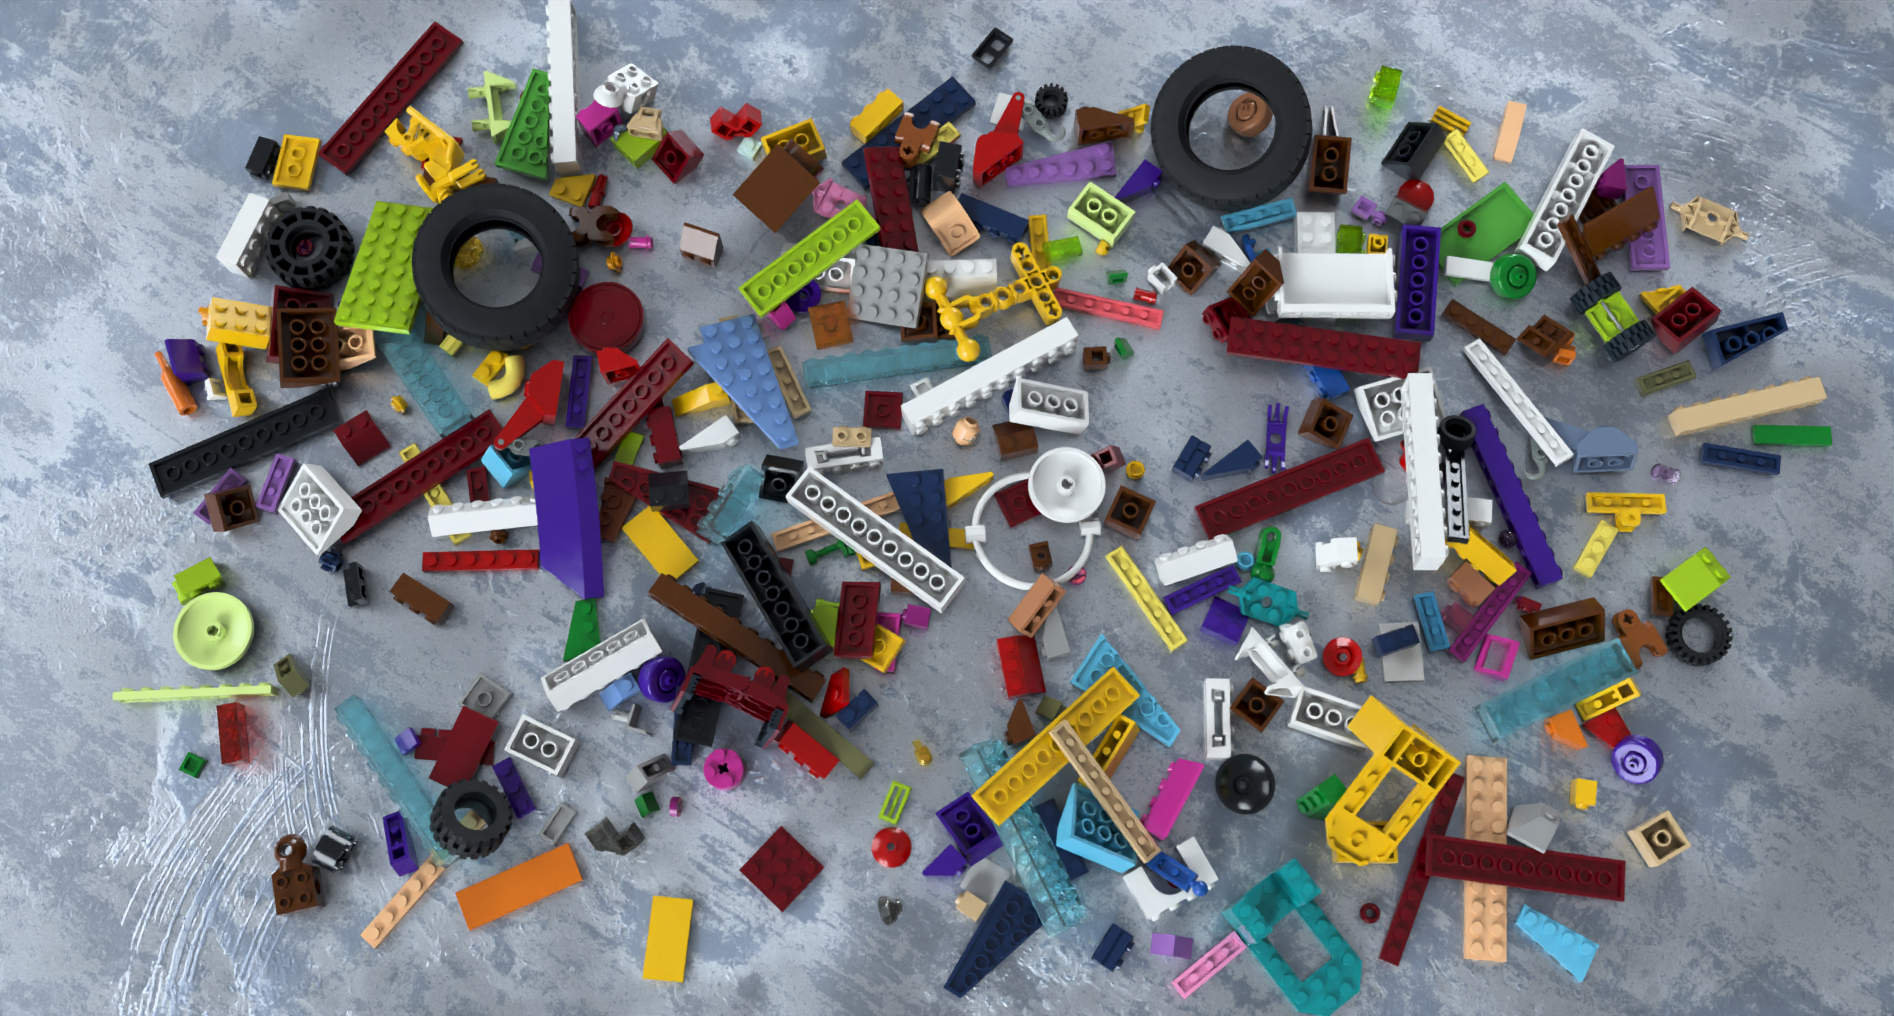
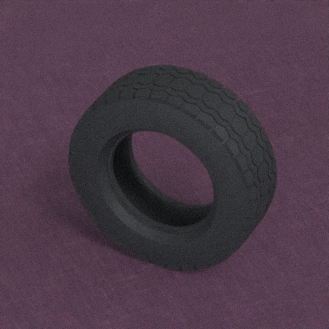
M1231 45L1217 47L1216 49L1212 48L1185 61L1170 75V78L1162 86L1156 98L1151 117V142L1155 157L1166 178L1180 194L1190 201L1218 211L1247 210L1276 198L1293 183L1302 170L1312 142L1311 108L1301 82L1281 60L1265 51L1248 46ZM1227 90H1243L1261 98L1271 109L1275 117V132L1272 142L1258 160L1246 167L1222 170L1209 166L1201 161L1191 149L1189 143L1191 120L1199 106L1209 97Z
M487 183L480 184V186H470L465 190L461 189L453 193L452 196L449 195L431 210V213L423 221V225L420 226L415 238L412 251V273L417 292L434 321L445 332L472 347L490 351H508L532 345L551 334L564 321L576 299L580 284V264L573 234L565 220L552 205L537 194L524 188L520 189L518 186L494 183L492 185ZM502 229L516 232L527 238L541 255L542 268L537 284L526 297L508 306L488 307L475 303L465 297L454 282V263L458 252L469 239L488 230Z

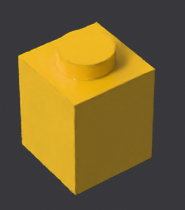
M1580 778L1571 780L1569 804L1576 805L1577 809L1588 810V807L1595 806L1597 781Z

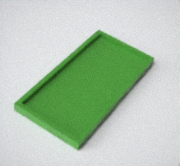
M1506 182L1502 183L1441 228L1439 269L1444 273L1446 256L1490 262L1522 238L1534 213ZM1471 220L1476 226L1474 236L1463 238L1458 234L1457 226L1461 221ZM1463 228L1464 231L1469 232L1467 228ZM1446 276L1455 287L1465 280V278Z

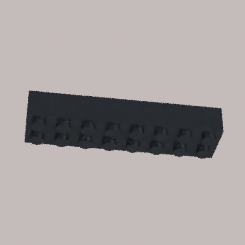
M750 521L720 542L796 670L802 673L834 651L760 526Z

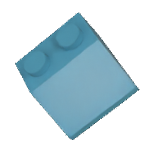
M491 445L481 459V462L502 488L518 484L531 471L530 457L514 454L509 448L499 451L494 445Z

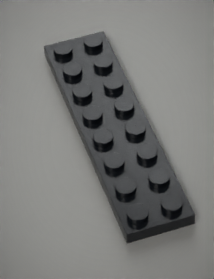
M705 588L704 597L710 601L709 604L714 607H721L730 618L736 617L739 619L744 595ZM697 629L688 671L698 662L708 645H714L717 648L715 659L721 651L731 650ZM693 693L691 699L687 701L682 714H678L673 741L712 748L721 702Z

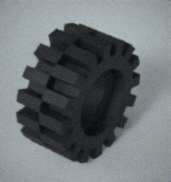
M1050 83L1049 87L1047 84H1044V88L1040 87L1035 96V107L1043 116L1047 115L1046 119H1050V116L1056 119V115L1061 117V114L1065 113L1068 96L1067 92H1064V88L1061 87L1059 89V84H1056L1054 87L1053 83ZM1053 96L1058 99V104L1048 106L1044 100L1046 97Z

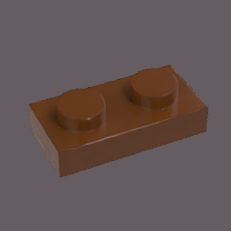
M1652 576L1650 577L1651 616L1671 617L1673 616V596L1660 582V579L1663 577Z

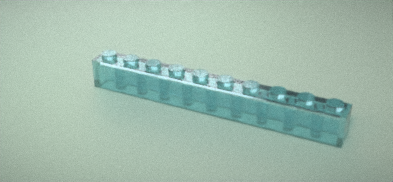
M978 334L971 338L980 346V355L973 362H965L958 357L956 349L959 343L956 339L952 341L938 340L936 343L931 344L922 342L917 346L902 345L896 349L887 347L875 352L866 350L861 354L846 353L840 357L830 355L826 356L825 359L818 360L810 358L802 362L806 389L977 365L992 357L989 335Z
M353 694L334 708L338 714L336 719L341 725L346 726L348 729L346 733L349 738L357 742V750L362 756L367 757L369 760L367 765L373 772H377L379 775L377 779L380 784L388 788L390 791L388 796L394 803H398L400 814L411 822L409 827L416 835L419 834L422 839L420 843L425 850L431 852L433 855L431 859L437 867L440 866L447 869L459 860L460 856L448 854L450 851L439 847V841L435 842L433 838L434 832L430 831V815L434 805L362 699Z

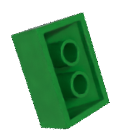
M1333 774L1298 798L1296 803L1299 810L1308 818L1325 821L1327 815L1347 789L1337 775Z

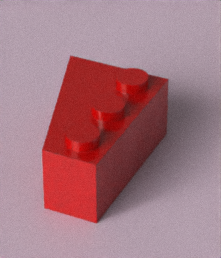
M787 721L779 734L774 738L779 744L778 747L786 754L790 752L795 756L793 760L799 765L803 766L805 764L809 767L810 770L808 772L816 779L819 776L825 779L840 761L791 721Z

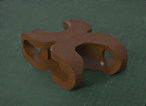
M596 206L591 212L585 207L570 208L568 216L574 221L579 222L578 228L572 232L576 247H588L592 241L599 247L613 246L615 237L608 231H604V228L609 222L618 219L619 211L612 206Z

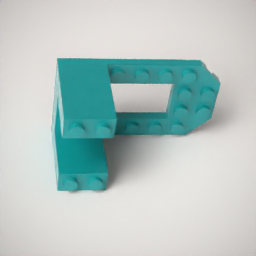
M1293 858L1279 865L1220 913L1297 1012L1330 1016L1360 991L1362 960L1313 900L1322 891L1297 859ZM1293 910L1296 911L1332 957L1302 982L1266 937L1274 931L1271 927Z

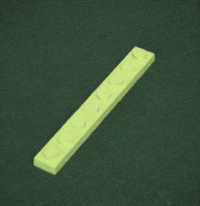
M261 682L258 686L240 683L239 687H232L231 684H220L218 688H212V685H200V688L194 689L192 686H180V689L160 687V690L144 687L141 688V691L123 688L121 692H113L112 700L120 703L267 697L278 696V688L268 682Z

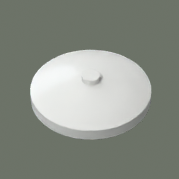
M1070 447L1056 448L1040 456L1034 463L1028 479V491L1035 507L1046 517L1063 523L1078 522L1092 515L1100 506L1106 489L1104 473L1097 461L1086 452Z

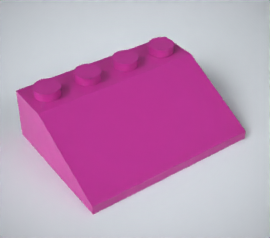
M1180 758L1176 762H1171L1167 769L1169 773L1167 779H1162L1157 788L1160 790L1158 796H1153L1148 804V807L1151 808L1147 815L1144 813L1140 819V822L1152 838L1161 842L1168 836L1205 765Z

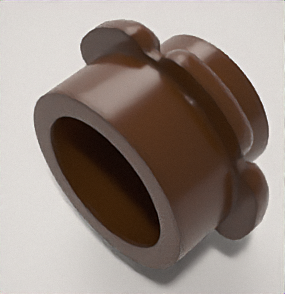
M506 529L490 531L489 539L496 544L504 543L508 539Z

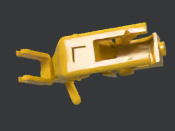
M409 106L406 110L412 116L407 133V130L397 118L385 130L389 137L388 141L395 148L398 146L402 148V153L407 157L412 156L417 161L420 160V162L429 158V161L424 163V168L435 182L429 186L421 174L416 175V180L427 196L436 204L441 203L449 195L452 196L453 190L465 189L486 178L485 171L478 169L479 164H476L478 161L475 159L460 166L465 154L456 140L412 106ZM476 170V172H474V173H472V174H470V175H468V176L462 178V179L459 180V181H456L457 179L463 177L464 175H466V174H468V173H470V172Z

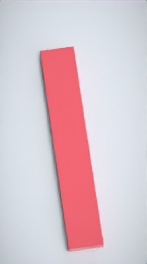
M1058 287L1054 289L1053 294L1061 309L1160 330L1164 310Z

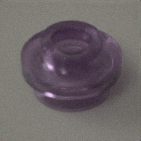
M1503 530L1499 535L1501 545L1507 549L1513 548L1518 541L1517 535L1512 530Z

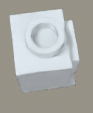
M1162 262L1158 266L1154 265L1149 269L1147 280L1162 296L1175 286L1177 277ZM1161 276L1165 282L1161 283L1157 277Z

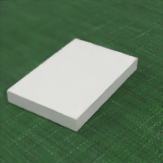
M1419 622L1378 624L1379 635L1413 624L1420 641L1414 647L1381 657L1384 682L1425 680Z

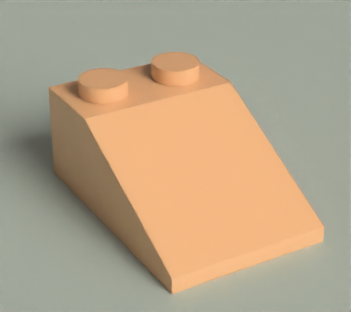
M346 326L338 327L340 371L351 369L376 358L374 330Z

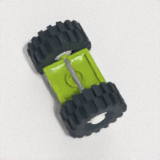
M1607 272L1583 286L1582 289L1570 297V301L1581 315L1585 314L1606 343L1603 346L1613 362H1616L1646 345L1656 334L1646 320L1640 321L1619 292L1622 288L1611 272Z

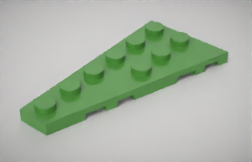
M532 69L494 163L498 168L547 181L549 103L551 100L548 87L551 86L548 72Z

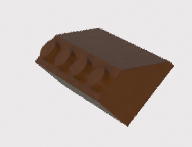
M1592 597L1520 615V633L1529 659L1532 660L1604 642L1605 609Z

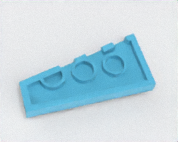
M1525 904L1522 905L1514 923L1530 938L1540 944L1549 955H1552L1560 962V965L1570 971L1579 982H1583L1599 945Z

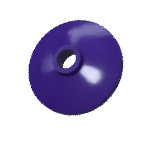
M812 280L785 302L795 312H810L818 306L821 300L820 287L817 282ZM802 294L807 296L805 299H800Z

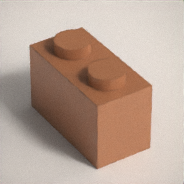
M1467 561L1446 580L1449 588L1456 593L1458 592L1463 597L1464 602L1474 608L1480 605L1495 589Z

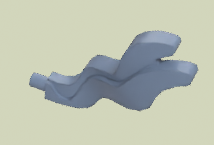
M631 119L624 120L621 125L614 127V141H618L620 132L627 131V124Z

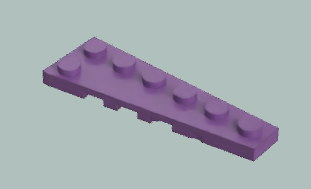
M1112 141L1007 167L1005 170L1007 188L1116 177Z

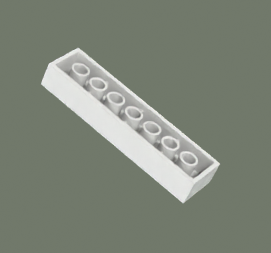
M1583 128L1576 134L1514 254L1527 256L1535 266L1544 271H1547L1556 263L1565 245L1557 224L1567 214H1573L1577 222L1615 147L1614 145Z

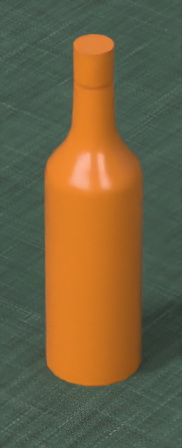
M156 352L154 355L162 369L161 381L181 416L192 414L197 410L198 406L188 387L173 374L172 367L169 366L162 352Z

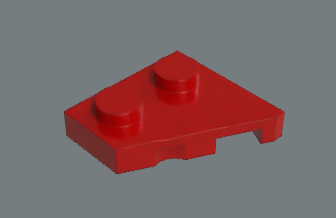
M842 667L831 674L820 717L828 718L850 704L849 669Z

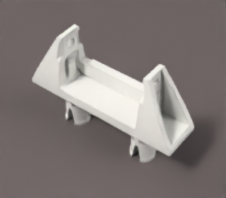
M1252 627L1235 659L1251 657V660L1272 683L1264 692L1266 695L1295 698L1304 686L1298 678L1305 675V668L1298 670L1301 665L1297 664L1289 669L1272 650L1280 645L1279 639L1273 641L1276 635H1272L1264 640Z

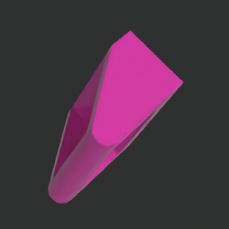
M1486 634L1474 671L1501 682L1507 680L1520 642ZM1491 642L1506 647L1498 671L1483 668Z

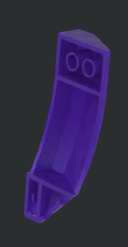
M590 438L567 439L530 448L529 454L539 537L540 567L546 571L548 570L556 576V579L568 588L573 589L584 600L604 598L599 511Z

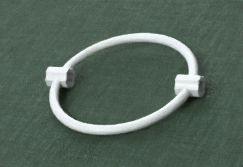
M1030 472L1012 474L993 484L980 498L973 514L972 525L965 526L966 544L973 543L976 554L984 567L1001 582L1022 590H1030L1034 583L1010 578L1000 572L989 561L981 543L986 542L985 526L979 525L982 511L991 496L1007 484L1029 479ZM1090 515L1088 518L1079 521L1081 536H1086L1085 546L1075 565L1065 574L1054 579L1059 585L1074 577L1086 563L1092 550L1094 535L1101 534L1099 518H1092Z

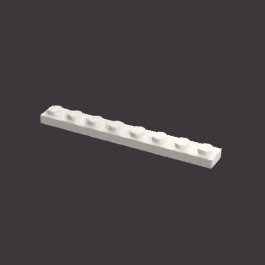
M1479 338L1465 346L1463 352L1557 467L1572 458L1573 452Z

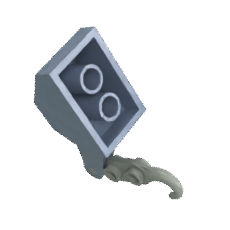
M1544 417L1573 452V473L1631 471L1634 469L1639 454L1638 444L1618 428L1602 425L1595 427L1592 431H1588ZM1530 436L1532 458L1536 462L1539 472L1532 475L1524 468L1523 473L1530 480H1539L1546 474L1549 457L1534 438Z

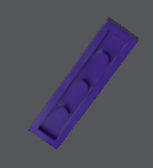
M573 355L565 425L567 429L582 430L586 426L594 359L592 356Z
M1232 564L1163 597V600L1171 615H1174L1229 589L1230 585L1236 586L1242 581Z

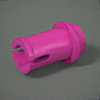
M649 235L645 237H629V241H631L629 242V248H645L646 250L653 248V238L649 237Z

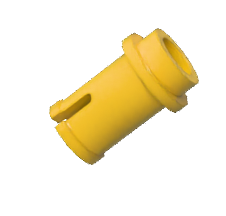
M1362 658L1359 669L1354 673L1353 680H1355V683L1367 682L1368 675H1366L1364 658Z

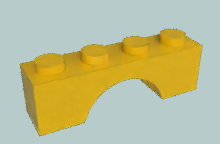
M219 342L215 350L232 416H251L257 407L253 389H250L245 381L242 346Z

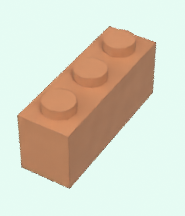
M1042 573L1008 618V621L1019 632L1032 638L1066 591L1054 579Z

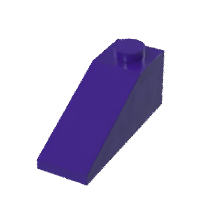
M1144 159L1114 198L1126 204L1150 193L1154 187L1157 189L1161 184L1163 171Z
M399 810L382 817L389 861L392 868L400 877L418 870L416 851L403 811Z

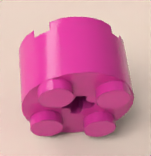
M716 749L706 758L703 773L706 780L714 788L721 791H729L742 784L746 776V768L742 758L733 750ZM727 766L729 772L722 774L721 768Z

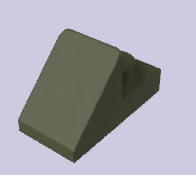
M1044 696L1035 713L1052 722L1067 707L1063 706L1061 701Z

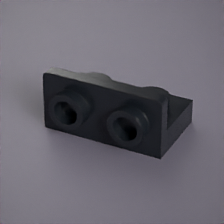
M357 562L348 563L349 569L343 571L348 606L355 607L369 604L363 566Z

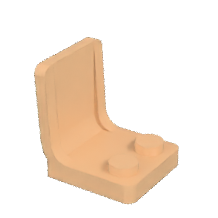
M951 191L946 192L920 210L950 256H954L980 238L978 230Z

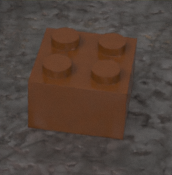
M1121 485L1103 525L1139 540L1156 501Z

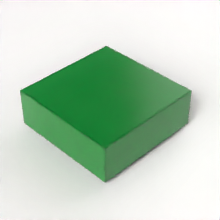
M188 752L179 770L198 779L208 760Z

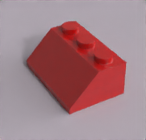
M1015 635L997 639L996 645L1007 699L1011 700L1046 693L1035 636L1030 638L1026 635Z

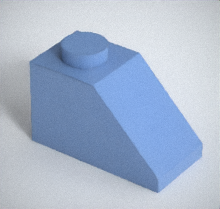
M630 672L613 682L599 696L607 710L611 711L615 707L641 694V690L635 676Z

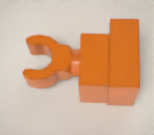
M1574 336L1554 353L1553 362L1567 366L1573 362L1576 356V347L1571 346Z

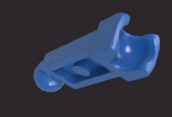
M1162 851L1148 863H1143L1141 860L1145 867L1186 893L1191 888L1193 893L1199 897L1205 896L1208 892L1207 883L1201 880L1196 881L1199 876L1195 872Z

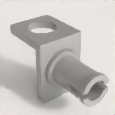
M633 703L631 711L617 707L613 709V712L617 714L612 713V720L626 722L625 729L650 737L653 735L646 730L636 728L642 710L640 705Z

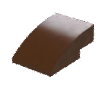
M936 301L922 303L918 329L900 326L901 342L947 343L957 342L954 335H949L950 330L945 329L941 325V314L937 312L940 307Z

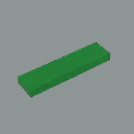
M1752 426L1753 445H1833L1831 426Z

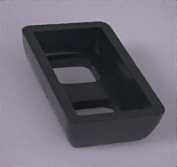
M995 27L973 52L972 58L990 70L1013 43V38ZM995 40L1004 44L1000 51L991 46ZM984 53H988L994 58L991 63L987 64L980 59Z

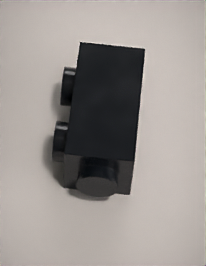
M261 136L258 137L245 166V169L252 178L256 180H269L270 176L274 173L275 164L281 149L275 140Z

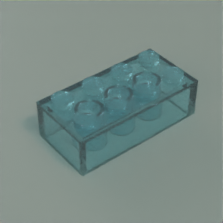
M749 464L732 469L727 476L728 482L726 485L723 484L717 492L718 498L709 504L707 508L709 512L706 517L702 516L697 524L699 528L696 532L713 544L726 541L766 476Z

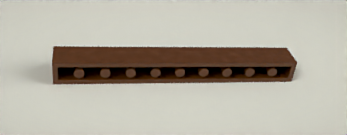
M661 573L648 591L650 598L757 668L764 666L771 668L774 671L775 680L781 675L788 676L790 680L789 689L811 703L814 701L826 682L822 673L817 670L813 672L809 668L802 673L796 670L784 650L776 648L773 641L768 638H761L758 636L759 633L751 627L747 629L738 618H730L725 614L726 611L719 606H712L709 604L710 601L702 595L698 597L689 586H681L672 575Z

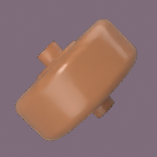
M1248 92L1234 100L1228 110L1227 119L1231 128L1238 135L1253 137L1268 127L1273 113L1261 98Z

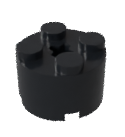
M332 825L328 828L331 831L329 835L324 834L313 852L316 858L311 859V862L335 873L339 869L343 870L348 862L346 857L349 851L353 852L358 841L355 840V836Z

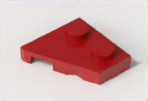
M1616 707L1580 725L1584 730L1587 729L1593 733L1598 740L1607 743L1611 749H1614L1624 737L1632 735Z

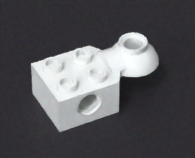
M630 63L609 75L607 81L595 89L593 96L603 106L619 107L623 112L632 114L640 106L643 107L655 100L659 83Z

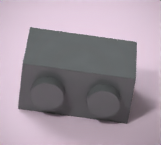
M1395 195L1385 214L1406 225L1421 226L1428 212Z

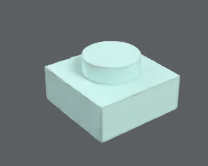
M746 137L737 148V152L753 161L763 146L757 140Z

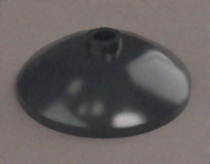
M1238 754L1224 761L1219 767L1215 777V790L1219 800L1226 808L1238 814L1249 815L1263 810L1271 802L1275 793V778L1267 763L1259 757L1250 754ZM1240 782L1246 784L1245 789L1240 788Z

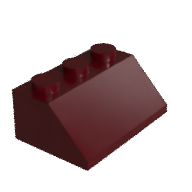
M1692 286L1652 317L1650 321L1661 343L1676 354L1715 324L1721 310Z

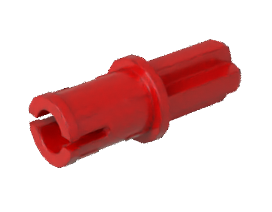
M603 174L597 176L595 186L591 189L592 194L588 204V208L591 210L596 206H600L601 200L605 196L604 191L608 177Z

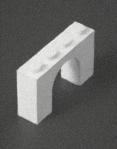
M1195 837L1175 847L1184 866L1199 876L1196 881L1206 882L1208 890L1216 886L1214 882L1219 879ZM1142 866L1123 876L1146 920L1152 918L1153 922L1163 917L1162 912L1168 908L1170 911H1173L1180 907V901L1187 899L1189 902L1197 897L1193 893L1192 888L1188 893L1181 890L1173 895L1157 891Z

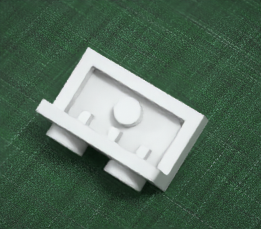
M1304 621L1294 625L1285 623L1279 626L1281 630L1279 635L1282 642L1286 644L1288 649L1286 654L1290 661L1302 665L1318 657Z

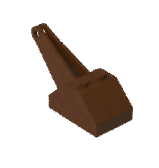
M1324 106L1321 135L1313 136L1308 156L1307 189L1308 192L1345 195L1347 194L1352 138L1339 137L1334 107H1330L1329 110L1330 136H1326L1328 107Z

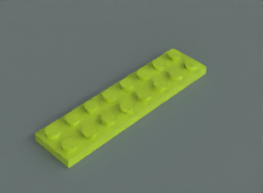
M857 199L738 287V290L759 317L763 318L881 230L880 226Z

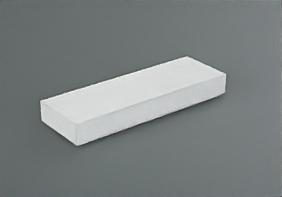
M1446 256L1444 275L1490 282V271L1494 262Z

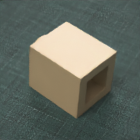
M966 891L965 894L961 892L955 901L958 904L956 909L975 922L987 906V903L969 891Z

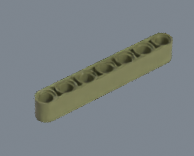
M787 691L785 700H787V706L790 708L786 717L862 779L874 763Z

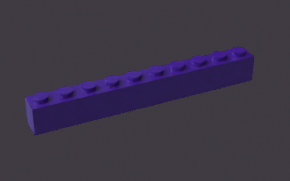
M1484 404L1462 411L1459 416L1468 418L1476 427V435L1471 448L1526 569L1532 572L1530 578L1535 589L1538 590L1559 582L1563 579L1562 569L1556 564L1554 552L1546 542V534L1540 529L1538 517L1530 507V499L1522 489V481L1514 472V464L1506 454V446L1499 439L1497 427L1493 426L1490 411L1485 408Z

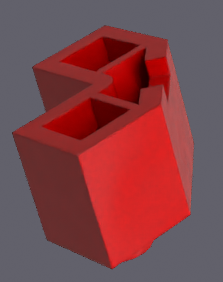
M745 103L736 114L720 106L710 118L711 132L725 140H732L733 137L743 135L744 138L752 137L762 126L761 111L748 103Z

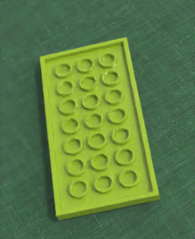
M376 201L334 319L336 325L410 335L421 303V298L413 279L412 251L419 228L423 225V221L433 208Z

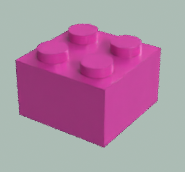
M596 100L587 108L582 109L576 116L583 134L596 148L613 135L616 125L623 123L619 110L616 107L603 106Z

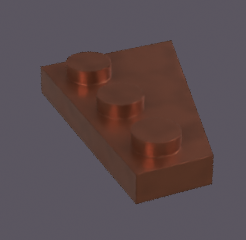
M605 477L599 512L600 535L602 539L614 544L637 498L609 481L608 477Z

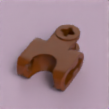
M905 112L894 141L901 145L899 154L902 157L905 168H912L916 165L921 151L930 154L939 133V122L932 120L926 128L918 129L913 126L914 115Z
M1631 609L1623 610L1613 616L1612 625L1619 635L1613 639V643L1629 670L1636 671L1641 668L1643 664L1639 655L1641 647L1647 648L1655 657H1662L1667 654L1668 649L1651 622L1641 623L1637 614Z

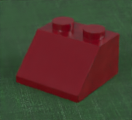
M681 129L667 132L651 159L676 184L697 168L705 154Z
M367 410L333 430L342 446L358 467L392 447L374 417Z

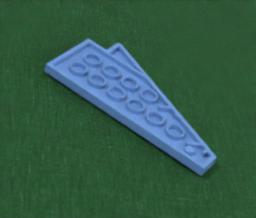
M750 314L700 327L704 343L688 347V353L780 450L798 445V439L755 315Z

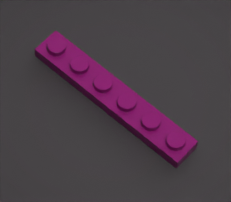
M1517 561L1514 563L1517 571L1500 586L1497 585L1447 650L1448 653L1460 662L1464 663L1531 576L1532 572Z

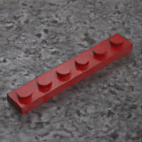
M532 549L423 552L422 571L427 573L539 570L540 551Z

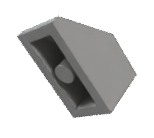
M664 753L637 765L625 778L634 792L638 793L672 773L675 767L671 765V761Z

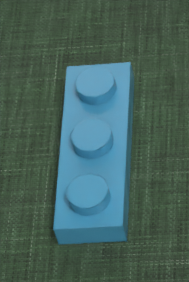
M1434 591L1413 596L1429 653L1450 648Z

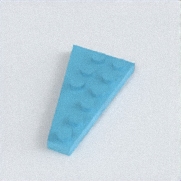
M1101 633L1070 683L1085 692L1107 671L1114 667L1140 694L1121 715L1135 721L1141 730L1170 748L1181 731L1166 711L1161 708L1157 700L1148 692L1144 684Z

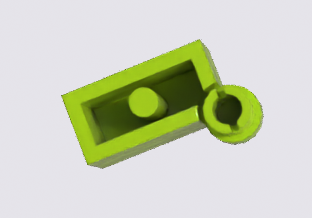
M209 557L174 575L176 580L172 583V586L178 594L177 598L181 605H186L194 598L203 595L204 592L219 588L225 581L215 563Z
M817 598L816 606H814V610L811 609V612L831 646L835 647L839 608L833 607H839L840 602L825 601V599Z

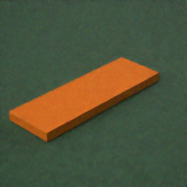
M566 843L460 890L455 894L468 929L472 931L584 880L569 843Z

